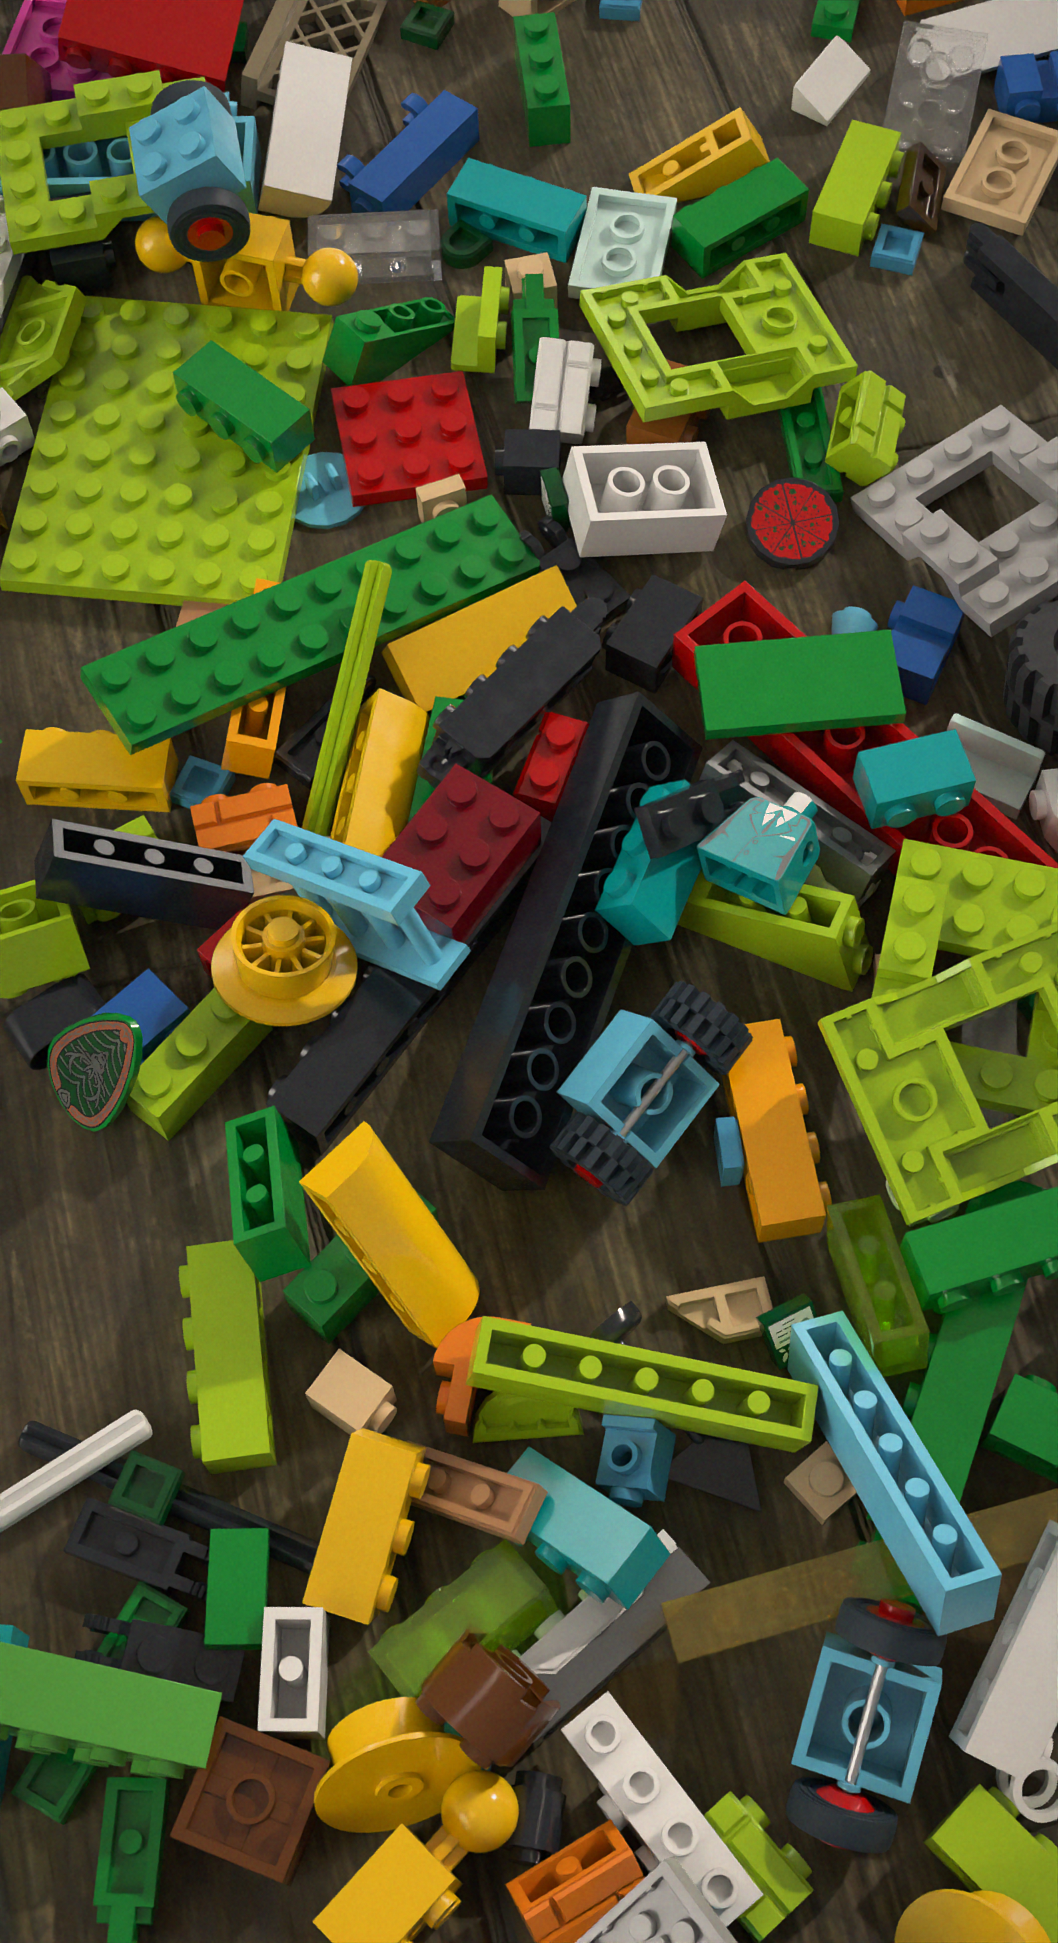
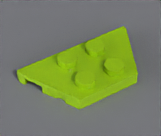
M32 276L22 277L0 336V388L2 387L14 401L64 368L70 356L69 351L76 331L81 325V317L87 302V298L77 287L66 284L59 286L56 282L45 280L43 284H38Z

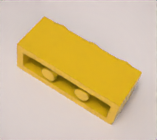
M55 727L45 728L44 730L26 729L16 782L27 805L171 812L172 801L169 794L176 781L179 762L171 738L130 755L117 734L110 731L95 730L91 733L67 732Z
M364 1428L351 1433L302 1604L311 1607H323L327 1612L367 1625L379 1615L380 1610L389 1611L398 1585V1578L390 1576L396 1554L405 1555L414 1529V1521L407 1519L413 1497L421 1499L430 1474L431 1466L423 1463L427 1448Z

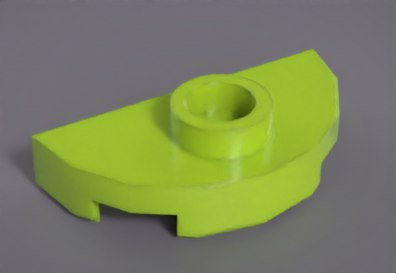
M494 1391L484 1399L475 1413L473 1426V1443L584 1435L583 1423L578 1408Z

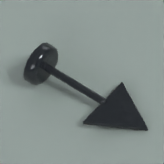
M630 1301L607 1318L587 1337L629 1346L624 1339L641 1323L642 1313ZM683 1430L693 1442L671 1461L668 1480L762 1512L748 1443Z

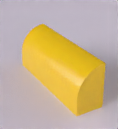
M555 565L387 644L381 653L404 698L415 703L425 712L433 709L435 696L455 699L465 694L472 682L481 674L488 678L497 669L495 665L505 650L513 644L519 648L527 640L526 634L531 626L541 616L545 615L549 619L562 605L570 612L577 605L558 566Z
M379 688L360 707L330 839L382 857L407 826L418 778L416 771L419 762L422 760L430 723V716L415 703Z
M363 1121L304 1176L299 1183L408 1331L437 1349L443 1338L456 1326L465 1322L473 1312L479 1298V1282L367 1122Z

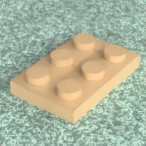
M988 109L943 197L941 210L1023 236L1058 164V130Z

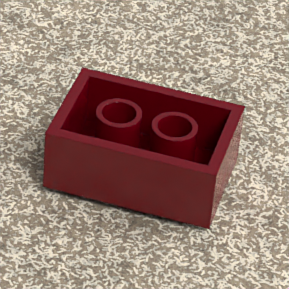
M455 764L382 858L423 872L431 886L414 906L416 912L428 930L465 943L542 842L540 812L460 765Z

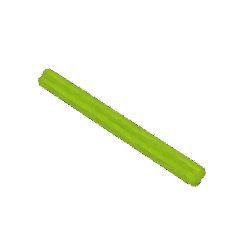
M368 560L365 563L303 820L302 829L324 837L330 834L392 575L390 565L382 561Z

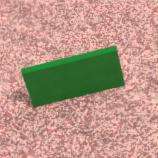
M891 630L694 647V660L705 740L904 723L906 710Z

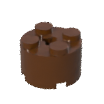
M468 1625L422 1681L420 1686L423 1692L415 1702L419 1709L433 1722L440 1726L448 1722L464 1737L459 1744L460 1748L480 1767L488 1770L493 1762L500 1767H513L560 1710L561 1705L558 1700H543L550 1689L519 1657L503 1644H500L492 1652L480 1643L487 1633L475 1626Z

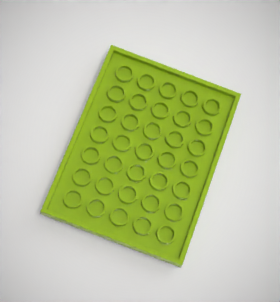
M85 296L87 302L81 317V325L76 331L69 351V359L64 368L52 376L0 569L1 590L182 606L184 600L232 604L253 595L256 578L281 583L285 572L310 444L278 473L262 462L256 463L252 461L242 447L229 438L227 440L222 439L213 431L210 424L197 415L190 416L181 408L176 399L177 389L173 372L212 340L309 408L314 428L326 365L322 360L334 325L332 315Z

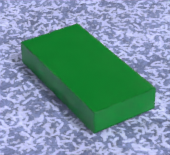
M268 1528L211 1529L204 1638L206 1650H262L264 1607H267L270 1541Z

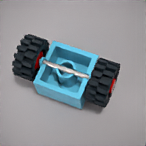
M683 981L676 982L650 1015V1018L621 1009L557 1091L578 1112L573 1115L550 1145V1149L553 1150L552 1152L555 1156L561 1159L560 1161L565 1166L570 1167L573 1170L572 1172L578 1177L585 1179L591 1187L597 1188L604 1196L610 1197L614 1202L628 1206L654 1172L653 1167H658L720 1085L703 1067H709L718 1074H728L753 1041L752 1034L748 1032L749 1029L745 1024L738 1022L739 1018L734 1013L726 1011V1006L719 1001L716 1003L711 999V995L704 991L700 993L695 986L687 985Z

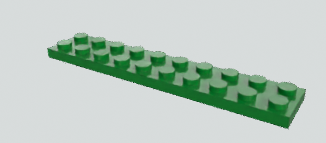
M491 494L81 667L80 678L128 753L133 755L342 662L365 563L368 560L382 561L389 564L392 569L374 647L538 574L540 561L519 538L520 533Z

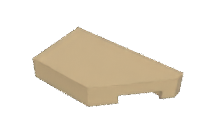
M764 1276L666 1296V1305L669 1311L722 1344L762 1336L756 1317L773 1309Z

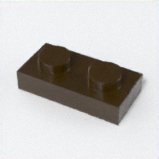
M920 141L907 148L896 214L905 225L910 226L914 231L923 232V238L937 230L947 167Z

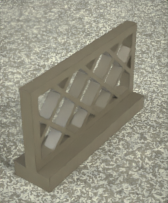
M276 0L242 73L241 105L257 110L260 101L274 106L277 90L271 88L273 84L278 83L286 41L308 47L328 42L334 53L352 57L347 102L386 13L388 1L333 0L334 3L317 7L314 0ZM362 8L374 13L371 17L356 20L351 10ZM342 14L347 24L330 28L325 18ZM315 21L321 32L304 36L299 26ZM354 34L360 45L343 49L338 39Z

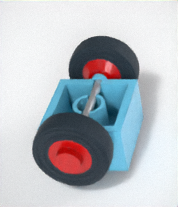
M185 80L171 84L160 91L155 97L151 107V116L145 117L129 127L139 197L167 224L170 241L181 255L200 262L224 260L237 254L244 248L249 240L251 230L246 205L236 195V193L246 189L235 119L232 117L230 104L226 96L216 86L198 80Z
M848 1597L843 1600L837 1616L836 1632L838 1635L826 1632L791 1762L793 1765L838 1779V1781L811 1777L796 1779L788 1796L786 1816L795 1826L830 1846L864 1853H883L889 1850L893 1842L897 1827V1814L886 1803L861 1789L864 1788L910 1804L942 1687V1668L936 1666L939 1665L947 1643V1634L937 1636L928 1618L916 1613L915 1608L905 1603L888 1598H881L878 1601L868 1598Z

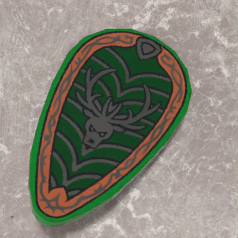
M101 1013L88 1017L62 1030L53 1038L48 1048L47 1066L52 1087L60 1104L70 1118L84 1129L96 1132L110 1126L122 1112L133 1090L140 1071L143 1036L140 1026L132 1017L120 1013Z

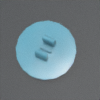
M319 452L308 455L295 522L309 528L330 529L345 525L357 517L365 506H352L342 454Z

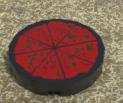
M796 477L775 480L761 488L750 502L745 522L747 541L756 556L771 567L784 569V567L796 568V570L807 569L823 560L834 546L839 527L837 506L828 492L812 481Z

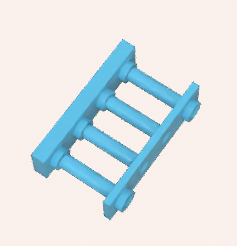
M277 819L271 821L243 855V858L252 870L291 884L299 897L308 899L321 906L330 915L334 924L350 939L358 958L441 991L471 952L466 944L428 930L416 912L414 906L431 886L421 871Z

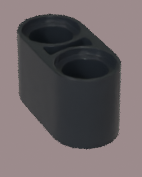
M77 974L62 979L14 1010L6 1018L3 1030L32 1070L48 1068V1048L53 1038L66 1027L91 1017L106 1003L84 974Z

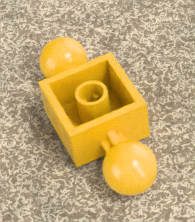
M249 213L251 230L247 244L237 254L214 262L191 260L177 252L170 241L167 224L158 215L145 220L136 233L135 248L141 262L150 270L158 273H172L183 267L186 262L192 263L201 305L289 311L298 286L302 284L306 293L313 301L320 305L331 307L348 301L358 285L357 267L352 258L340 249L322 248L313 252L307 259L295 257L290 221L273 216Z
M486 1770L470 1771L459 1776L445 1792L441 1806L443 1825L429 1841L424 1844L409 1828L401 1823L313 1920V1923L332 1943H412L426 1925L431 1929L437 1930L462 1902L455 1893L463 1883L451 1871L468 1852L486 1853L502 1846L513 1834L518 1822L519 1806L511 1785L500 1775Z

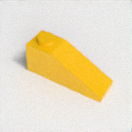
M741 107L632 171L629 173V177L635 193L677 198V202L709 196L719 187L727 186L748 174L755 167H761L770 162L761 136Z

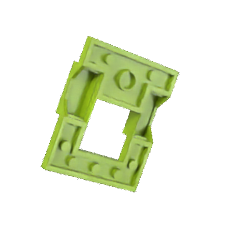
M159 70L104 80H94L74 84L76 98L0 111V177L9 242L13 255L104 240L123 218L155 213L139 197L129 127L138 123L143 118L151 116L152 103L159 92L167 86L180 81L162 84ZM199 77V78H193V79H185V80H198V81H204V82H205V77ZM121 136L128 137L134 174L89 181L90 195L50 201L43 155L44 149Z
M787 253L743 260L718 285L684 290L667 275L580 291L579 306L643 423L719 407L726 419H732L811 402L813 388L848 382L856 377L858 365ZM670 320L675 331L679 332L727 322L746 355L671 369L646 324Z
M904 839L872 998L899 991L931 978L937 949L973 957L1058 922V868ZM1039 991L1035 995L1025 1057L950 1042L979 1107L1023 1116L1058 1101V1032Z
M1058 922L968 958L931 978L893 993L870 998L823 1017L817 1022L907 1225L1058 1163V1101L989 1130L945 1033L947 1030L982 1017L991 1010L1039 991L1058 1032Z

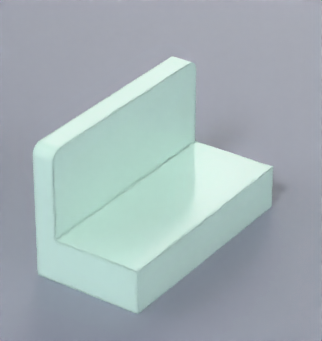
M953 714L947 731L957 730L976 778L974 788L1000 812L1017 819L1036 781L1045 752L962 715Z

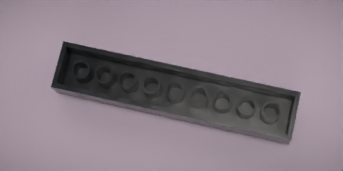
M640 692L601 701L596 705L429 1140L430 1144L502 1191L545 1190L557 1157L552 1152L553 1150L550 1149V1145L570 1121L574 1109L557 1091L600 1037L633 945L595 910L604 891V883L612 873L622 850V842L630 832L635 821L636 813L634 809L640 807V801L649 787L680 780H686L690 784L703 749L700 744Z

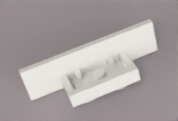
M608 1691L561 1729V1732L598 1780V1787L604 1794L597 1801L600 1809L608 1820H612L619 1832L628 1826L642 1846L634 1853L648 1873H651L665 1859L674 1856L725 1927L763 1896L760 1889Z

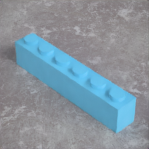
M839 1311L791 1324L788 1371L795 1381L819 1385L815 1419L937 1636L992 1620L994 1618L1002 1573L844 1312Z

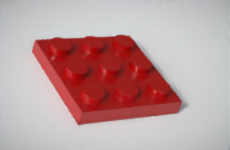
M463 371L330 388L353 507L416 499L417 487L457 474L460 475L466 491L488 489L487 471Z

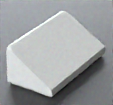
M835 36L795 84L791 110L828 126L870 75L869 67L843 39Z

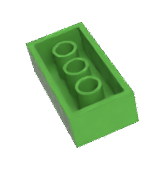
M0 1642V1741H7L8 1735L16 1736L15 1748L45 1755H51V1752L66 1754L68 1748L75 1749L73 1761L100 1767H109V1765L125 1767L126 1761H131L130 1773L150 1778L165 1779V1777L183 1779L185 1769L206 1768L222 1696L221 1692Z

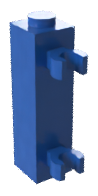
M446 90L430 105L418 94L411 93L401 103L402 108L410 112L403 119V124L406 128L369 164L364 166L358 158L349 154L337 164V169L346 173L339 181V184L346 191L350 192L352 214L362 223L370 224L384 233L388 232L480 141L477 107Z

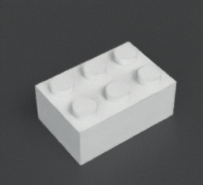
M706 442L571 447L562 481L569 500L568 514L579 557L714 551L727 513Z

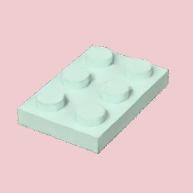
M592 187L568 283V297L580 299L581 290L662 276L672 233L673 215L676 214L677 198Z

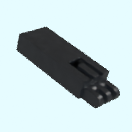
M983 223L972 224L963 258L964 264L976 274L972 278L970 287L1058 370V287L1002 235L996 236Z

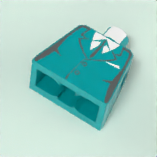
M800 792L793 793L783 806L760 797L750 798L698 844L697 850L705 880L786 915L820 853L816 826L812 820L818 811L814 801Z

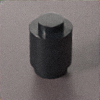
M516 1771L515 1783L511 1787L518 1800V1822L511 1837L500 1846V1848L510 1851L509 1862L534 1867L544 1861L546 1857L548 1858L559 1851L567 1796L561 1793L562 1778L537 1771Z

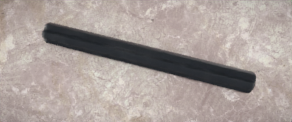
M29 1421L19 1437L18 1445L24 1452L51 1462L83 1441L37 1421ZM119 1457L87 1477V1479L114 1489L127 1460ZM181 1484L168 1514L210 1532L211 1529L268 1528L270 1533L269 1557L311 1574L320 1542Z

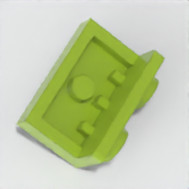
M484 267L482 297L460 295L457 298L451 354L452 370L495 373L497 349L505 350L507 322L500 321V314L508 315L510 287L502 286V267Z

